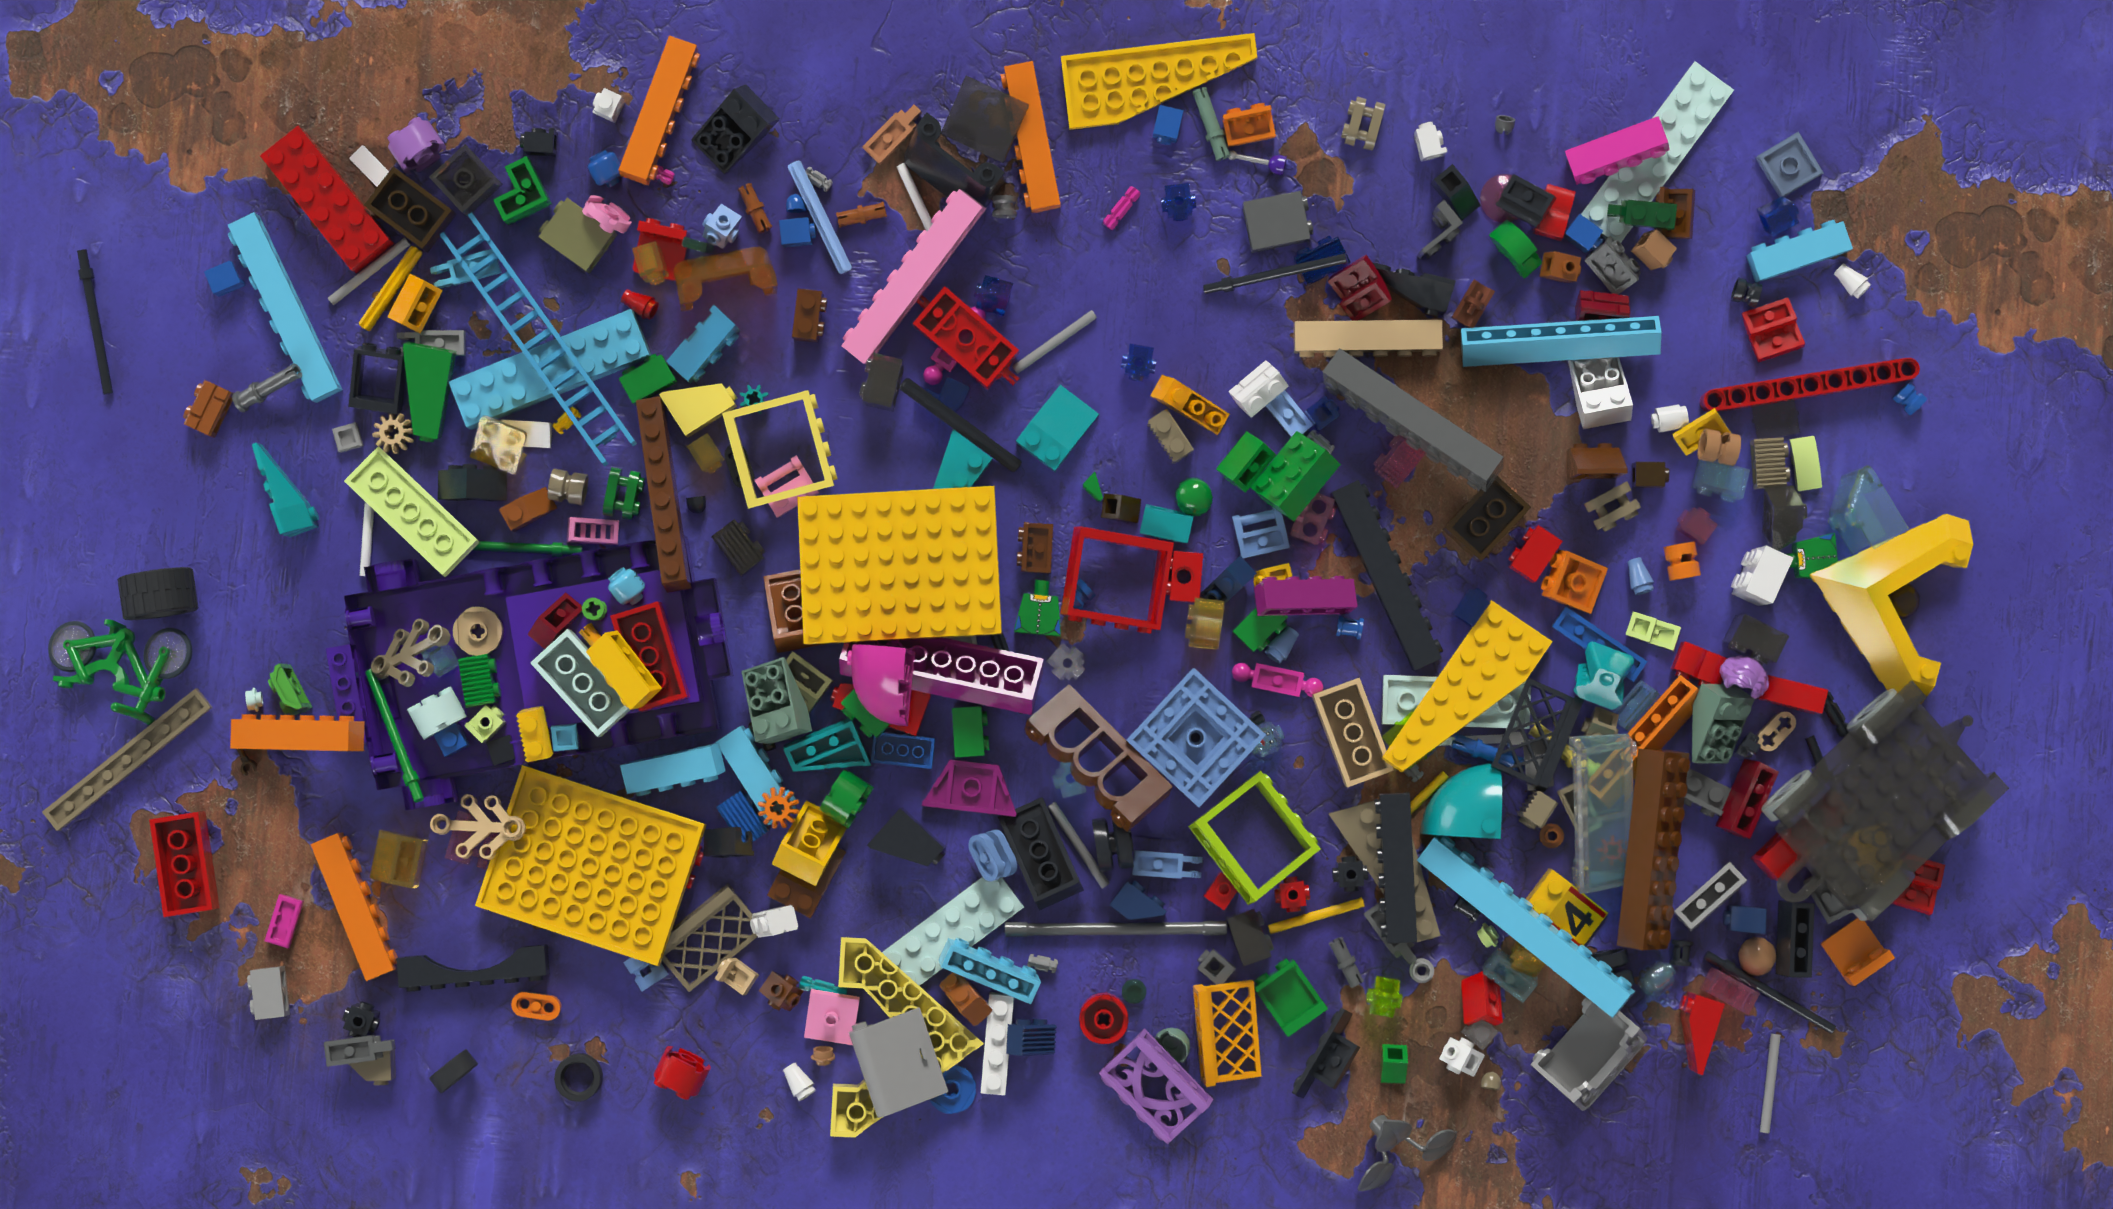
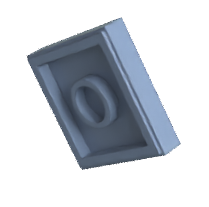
M1799 131L1755 157L1780 199L1823 174L1822 169Z

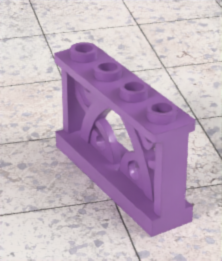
M1145 1028L1099 1072L1105 1085L1112 1087L1118 1093L1120 1100L1124 1104L1130 1105L1136 1111L1138 1119L1143 1123H1147L1153 1129L1154 1135L1159 1140H1164L1167 1144L1203 1113L1213 1101V1098ZM1136 1046L1141 1050L1136 1061L1125 1057ZM1153 1062L1158 1067V1069L1156 1071H1151L1146 1069L1144 1065L1148 1068H1151L1150 1063ZM1117 1065H1131L1134 1067V1071L1131 1069L1122 1070V1072L1128 1075L1127 1079H1122L1116 1072ZM1142 1073L1149 1077L1165 1075L1169 1079L1166 1084L1168 1100H1157L1144 1096ZM1174 1086L1181 1091V1093H1174L1177 1099L1174 1098L1171 1088ZM1193 1103L1196 1108L1184 1118L1181 1107ZM1174 1109L1178 1116V1122L1174 1126H1168L1161 1119V1116L1167 1115L1170 1121L1172 1118L1171 1110Z

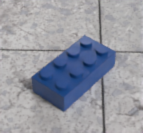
M882 733L878 738L873 736L871 762L932 769L936 738Z

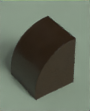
M1104 493L1101 518L1138 523L1141 499Z

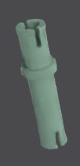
M1207 87L1201 88L1202 90L1199 88L1193 91L1192 95L1207 132L1206 140L1210 141L1216 161H1221V158L1223 160L1227 159L1231 155L1223 137L1225 132L1220 128L1207 92Z

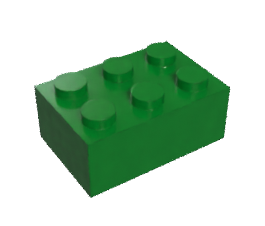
M1296 431L1250 488L1267 504L1292 521H1295L1341 464L1326 449Z

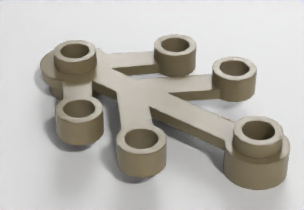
M420 618L414 621L410 633L404 629H398L386 654L378 655L372 661V672L380 679H385L390 675L406 687L413 685L415 675L407 670L400 671L395 667L401 663L416 669L418 674L429 677L434 671V665L426 660L420 661L414 658V656L433 646L441 647L447 645L450 641L449 631L440 625H434L429 630V623ZM428 632L425 640L415 644L419 635H424ZM400 645H403L400 653L396 654Z

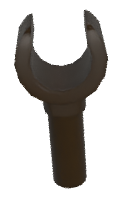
M236 749L243 763L240 768L241 772L244 775H248V771L245 768L246 764L252 765L253 770L256 771L257 763L249 759L243 749Z

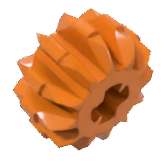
M775 787L770 788L771 796L768 793L762 794V797L767 802H758V806L765 807V810L758 812V815L763 816L766 814L768 816L764 819V824H768L773 820L772 828L774 829L778 827L779 821L782 828H786V819L791 823L796 821L791 813H800L799 809L793 808V805L799 804V800H790L794 795L793 791L784 796L785 787L780 788L779 794ZM776 801L778 804L784 805V809L781 810L782 814L779 811L773 810V806L777 805L775 804Z

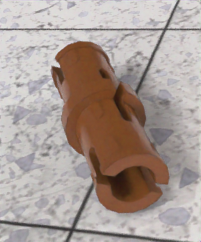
M752 183L745 184L749 194H747L744 186L738 188V192L747 207L745 211L747 215H751L758 234L764 233L761 222H763L766 231L770 230L773 226L763 210L765 206L763 202L759 201Z
M884 202L865 207L858 205L856 209L836 212L840 228L860 222L862 225L866 224V221L887 217Z

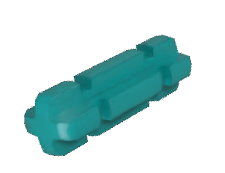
M802 976L799 988L808 992L814 989L847 995L848 991L846 987H836L833 983L818 979L814 981L807 976Z

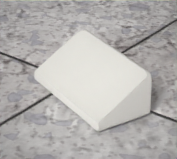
M501 420L502 446L551 448L552 423Z

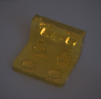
M484 415L479 420L470 457L516 475L527 457V454L522 453L527 433L522 429Z

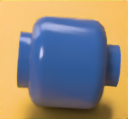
M603 150L589 158L590 163L587 165V169L597 185L606 184L609 188L620 182L619 167L621 163L614 152Z

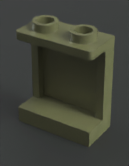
M566 198L565 201L561 200L556 205L553 211L555 215L550 221L546 220L539 230L541 233L539 238L590 274L618 234L615 231L612 233L604 231L599 226L600 222L586 216L582 212L583 208L569 198Z

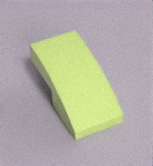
M1808 436L1789 439L1796 490L1804 491L1822 488L1815 437Z
M1633 612L1626 635L1674 651L1682 628Z

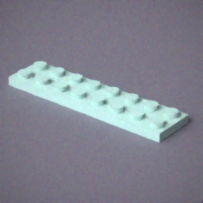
M1697 62L1691 65L1653 116V118L1659 116L1670 151H1667L1662 157L1645 159L1635 167L1626 166L1619 169L1617 173L1610 175L1581 213V215L1603 230L1601 236L1605 239L1611 236L1614 240L1622 242L1633 226L1619 223L1620 217L1607 216L1608 204L1621 205L1622 200L1651 202L1660 191V187H1663L1734 89Z

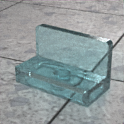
M1640 680L1623 699V704L1613 711V713L1619 715L1617 724L1629 732L1661 695L1654 688Z

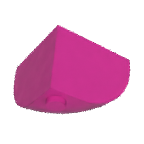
M852 645V651H848L847 665L851 666L852 681L856 695L864 708L883 722L908 726L915 659L914 651L907 648L875 645Z

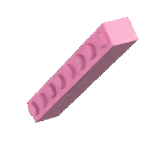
M959 189L957 192L953 191L946 200L948 205L942 212L939 210L931 220L932 226L928 231L924 230L916 240L917 246L913 251L909 250L901 260L903 262L902 266L898 271L895 269L889 275L887 286L884 290L880 289L872 298V301H874L869 310L866 308L861 312L857 319L860 322L854 329L850 328L844 335L843 340L845 342L841 346L863 364L871 363L987 209L964 190Z

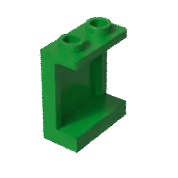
M1285 958L1275 965L1276 971L1270 975L1265 972L1255 979L1256 985H1254V989L1287 1037H1289L1328 1010V1008L1295 960L1291 959L1288 961Z

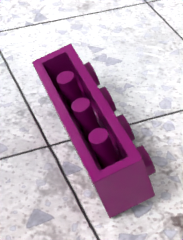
M1297 576L1288 577L1285 580H1277L1276 577H1266L1254 587L1258 616L1349 614L1358 607L1354 579H1345L1344 576H1334L1330 579L1313 576L1307 580H1299Z

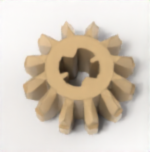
M389 413V420L382 415L380 420L383 424H374V427L380 430L372 435L375 438H380L376 445L379 447L384 445V452L388 453L392 448L393 453L398 454L399 446L406 451L408 447L405 442H414L412 438L408 437V434H413V429L408 428L412 421L409 419L404 421L405 415L400 413L396 418L395 414ZM393 428L399 431V434H395L394 437L389 436V432H393Z

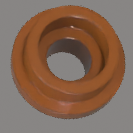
M1556 824L1544 825L1539 832L1540 842L1548 848L1558 847L1564 839L1562 828ZM1550 831L1556 833V838L1553 841L1548 839Z

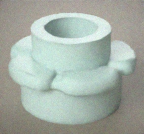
M253 688L251 691L245 692L248 711L255 710L258 712L259 707L263 706L262 692H257L256 688Z

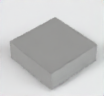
M356 422L332 429L339 453L364 446Z

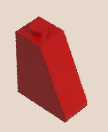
M1767 675L1769 687L1763 695L1756 698L1809 714H1822L1828 690Z

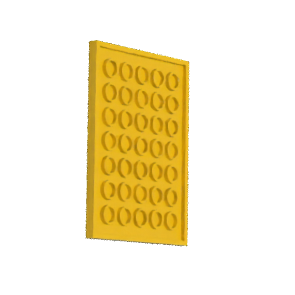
M995 486L797 497L804 645L1002 634Z
M522 765L507 813L509 816L521 818L525 823L526 830L522 838L516 841L508 840L496 850L495 857L489 862L475 906L660 966L707 824ZM517 825L511 827V833L517 831Z

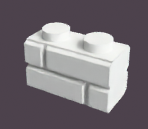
M1264 361L1228 392L1237 405L1252 418L1289 386L1278 370L1269 362Z
M792 905L753 913L750 920L752 932L758 937L773 936L798 928L795 910Z

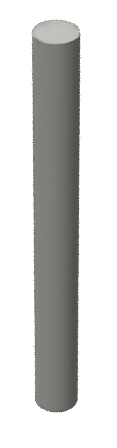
M405 237L330 295L328 297L329 301L335 305L409 247L410 243Z
M1092 310L1014 364L1012 367L1017 374L1094 321L1097 318Z
M1056 801L1049 805L1048 809L1100 887H1106L1110 882L1104 873L1099 871L1098 864Z
M1771 1034L1760 1125V1132L1770 1133L1781 1037L1779 1034Z

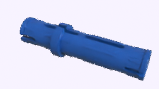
M1459 733L1454 735L1455 740H1452L1451 748L1470 753L1471 757H1481L1493 762L1498 748L1487 745L1478 738L1473 740ZM1509 752L1501 755L1498 762L1506 767L1516 765ZM1517 755L1519 762H1524V757Z

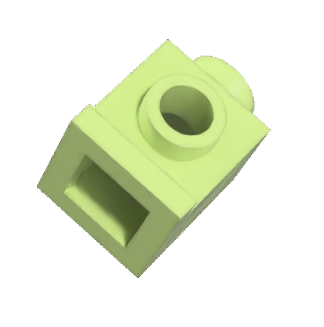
M485 705L464 726L481 743H486L507 722L503 719L505 714L497 706ZM487 717L490 720V724L484 727L482 720Z

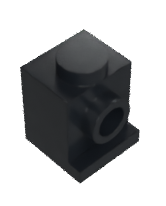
M532 128L531 132L521 133L520 148H524L523 151L527 155L556 157L558 132L554 128H549V133H546V129Z

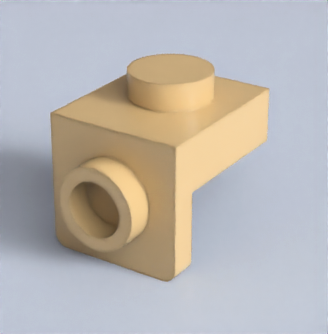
M728 958L719 965L717 969L718 974L715 979L719 982L724 981L741 995H747L759 974L737 958Z

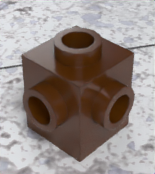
M774 971L770 973L759 990L760 993L769 999L767 1003L778 1011L781 1008L791 1011L799 1003L800 996L804 991L797 986L799 982L788 974L784 976Z

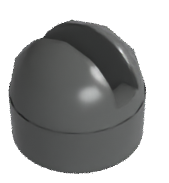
M1506 115L1496 116V131L1502 134L1504 130L1505 135L1511 133L1515 125V119Z

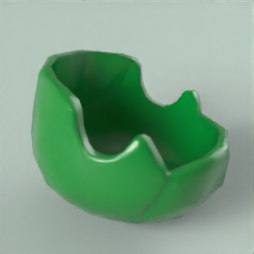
M1199 478L1185 479L1180 482L1175 491L1176 503L1180 510L1187 515L1200 516L1210 509L1213 502L1212 491L1209 485Z

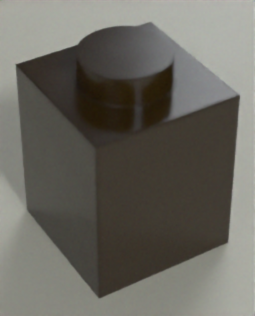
M1665 462L1632 463V488H1663L1665 483L1669 482V468H1665Z

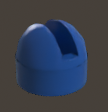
M798 194L790 195L786 202V211L790 213L805 212L806 205L803 198Z

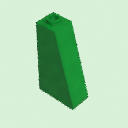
M406 342L403 344L413 435L420 436L419 440L434 442L435 439L441 438L443 434L450 393L449 381L452 380L457 351Z

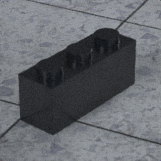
M1778 900L1775 974L1786 977L1812 978L1815 903Z

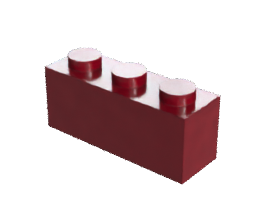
M1744 759L1722 809L1724 812L1722 816H1719L1716 826L1735 836L1751 839L1762 813V806L1769 797L1779 771L1761 762Z

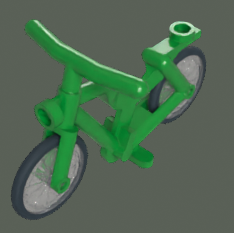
M105 619L104 625L110 627L108 635L95 636L93 630L88 625L79 621H70L59 626L49 640L48 653L50 660L58 669L66 672L76 671L77 674L71 677L53 676V681L58 682V687L73 689L74 684L91 685L94 683L95 673L101 670L111 671L116 676V682L112 684V688L115 691L140 698L135 708L114 702L110 706L111 710L140 720L147 725H151L155 721L153 716L144 712L148 703L151 701L162 702L165 698V689L158 686L161 685L163 679H170L180 675L188 667L192 657L190 639L183 631L176 628L161 629L149 638L144 648V663L150 672L147 676L133 644L135 642V634L132 630L126 628L125 625L114 620ZM112 648L106 660H98L89 664L96 649ZM127 653L142 688L129 685V678L126 672L118 664L123 654Z

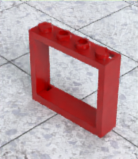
M1082 526L1074 527L1060 614L1068 615V620L1082 622L1083 618L1091 619V624L1105 626L1106 622L1115 623L1114 628L1129 630V626L1138 627L1137 632L1151 634L1152 630H1160L1174 543ZM1084 539L1158 551L1147 621L1073 608Z

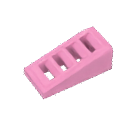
M570 517L568 518L567 543L618 545L619 520ZM576 524H580V537H575ZM586 524L590 525V538H585ZM596 525H601V526H600V539H599V538H595V537H596ZM606 525L611 526L610 539H605Z

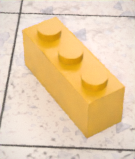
M618 630L605 632L586 651L591 663L602 672L606 683L615 689L620 696L622 704L630 710L643 707L662 689Z

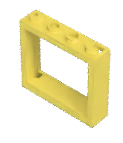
M809 390L722 413L748 509L834 486V480L838 479L834 465L829 466L827 457L831 456L828 441H822L821 433L825 432L821 418L816 419L814 409L818 408L815 394L810 395ZM803 400L825 480L757 498L735 417Z

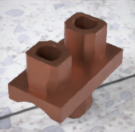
M1474 279L1451 318L1468 328H1474L1495 291Z

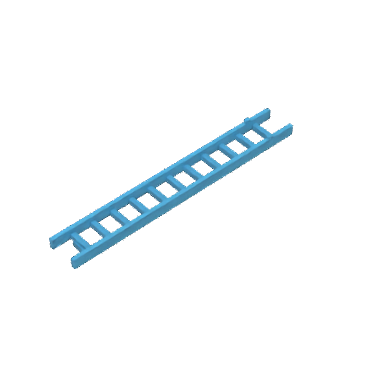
M471 212L468 216L479 230V235L457 250L444 232L440 234L441 238L605 467L608 465V462L597 446L602 443L605 446L617 437L616 433L620 430L632 446L637 444ZM486 240L494 252L470 269L462 256ZM499 259L507 269V272L483 288L475 275ZM513 278L521 290L496 306L488 294ZM526 296L534 310L510 326L502 312ZM540 316L548 328L523 344L515 332ZM553 334L561 347L537 364L529 350ZM564 354H567L575 366L551 383L542 370ZM580 372L589 385L564 402L556 389ZM594 391L602 405L578 421L569 408ZM608 411L616 424L594 440H591L583 427Z

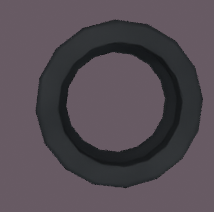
M465 1049L436 1071L429 1080L440 1093H443L475 1068L478 1063L468 1050Z
M581 1053L570 1055L561 1061L555 1070L554 1081L556 1089L563 1097L570 1101L580 1102L587 1100L596 1094L601 1087L603 1072L597 1060L590 1055ZM575 1063H583L589 1066L593 1073L591 1086L582 1092L569 1089L564 1079L567 1068Z

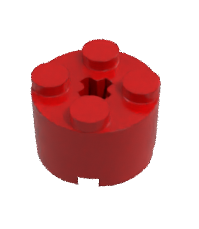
M1107 992L1094 994L1083 1003L1080 1009V1028L1083 1034L1092 1042L1098 1044L1114 1043L1125 1034L1128 1027L1129 1017L1127 1008L1123 1001L1113 994ZM1108 1013L1110 1015L1108 1017L1109 1023H1099V1014L1105 1015Z
M667 1046L653 1074L655 1077L654 1084L663 1089L668 1087L676 1091L678 1097L689 1100L691 1096L699 1094L711 1066L708 1064L705 1067L703 1065L705 1060L688 1050L680 1048L676 1052L672 1051L674 1046Z

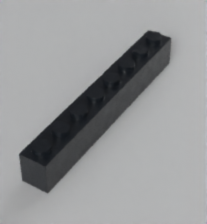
M1359 480L1331 492L1330 495L1412 670H1418L1441 659L1440 653L1443 652L1438 639L1433 640L1431 636L1432 625L1427 616L1423 618L1419 610L1422 608V604L1417 594L1412 595L1409 588L1412 585L1411 580L1406 572L1402 573L1398 565L1402 563L1397 551H1392L1388 544L1391 541L1390 535L1386 528L1381 529L1378 522L1381 519L1376 506L1371 507L1367 499L1370 497L1365 483L1360 484Z

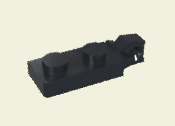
M1752 732L1748 733L1733 756L1742 761L1746 757L1749 759L1753 754L1756 755L1761 748V745L1757 743L1759 737Z

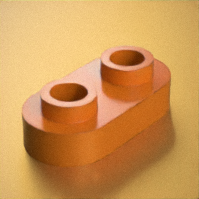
M526 991L515 995L511 1003L512 1010L516 1015L547 1021L558 1017L562 1010L561 1002L557 997ZM523 999L529 1001L528 1008L522 1007L521 1001ZM547 1003L553 1005L554 1009L552 1012L546 1010L545 1006Z

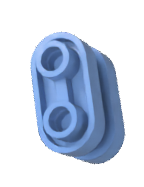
M995 829L970 838L969 851L985 880H998L1002 877L1013 875L1016 872L1017 860L1001 831Z

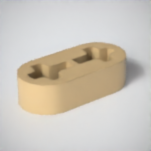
M1789 712L1775 714L1757 733L1756 736L1759 737L1757 743L1761 745L1760 750L1773 751L1796 727V719L1793 714ZM1788 717L1789 720L1787 723L1789 727H1782L1779 731L1776 730V728L1781 724L1779 718ZM1774 732L1775 735L1770 740L1772 745L1763 746L1764 740L1762 736H1769Z

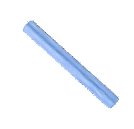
M801 161L788 165V170L838 273L843 274L850 271L852 266Z

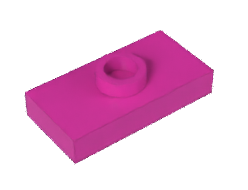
M279 894L265 942L290 948L304 904L303 900Z

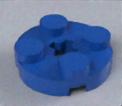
M956 1064L942 1074L946 1084L951 1085L953 1082L957 1084L956 1089L959 1090L958 1093H952L951 1095L944 1093L929 1099L937 1110L946 1114L966 1110L972 1104L976 1095V1082L971 1072L965 1067Z

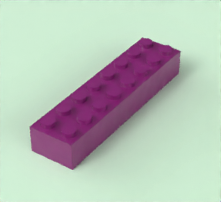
M943 637L844 643L839 658L840 675L852 677L851 666L847 665L848 651H852V645L907 648L915 652L911 690L1032 715L1043 676L1044 662L1043 658Z

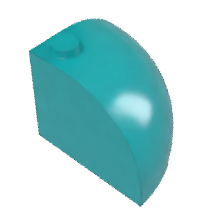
M1482 764L1469 767L1451 776L1437 789L1427 804L1421 822L1420 833L1501 839V772L1491 768V764Z

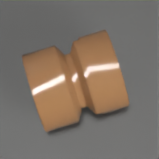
M1705 428L1701 433L1698 443V459L1708 462H1714L1717 459L1719 464L1734 466L1740 454L1741 437L1738 434L1727 432L1721 435L1717 430Z

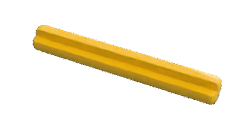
M410 246L359 321V325L362 328L371 331L422 256V252L418 248Z

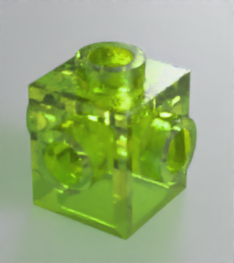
M1380 976L1375 977L1373 988H1368L1366 994V1003H1370V1014L1393 1018L1396 1008L1400 1009L1403 995L1399 994L1400 980Z

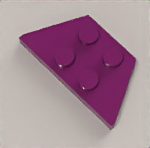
M949 760L922 802V806L1013 817H1016L1017 814L1000 766L993 764Z

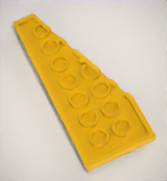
M1255 33L1061 56L1069 130L1119 124L1256 60Z
M1491 600L1381 759L1400 772H1404L1431 750L1442 744L1450 736L1457 733L1495 703L1522 685L1553 641Z

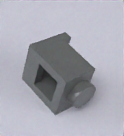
M1214 948L1210 952L1206 949L1197 959L1200 963L1197 969L1216 985L1223 984L1236 969V966ZM1217 961L1220 966L1218 969L1213 970L1210 967V963Z

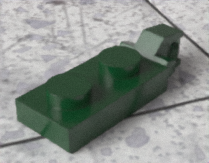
M1622 200L1621 205L1608 204L1607 216L1620 217L1619 223H1625L1627 226L1675 229L1677 204L1639 200Z

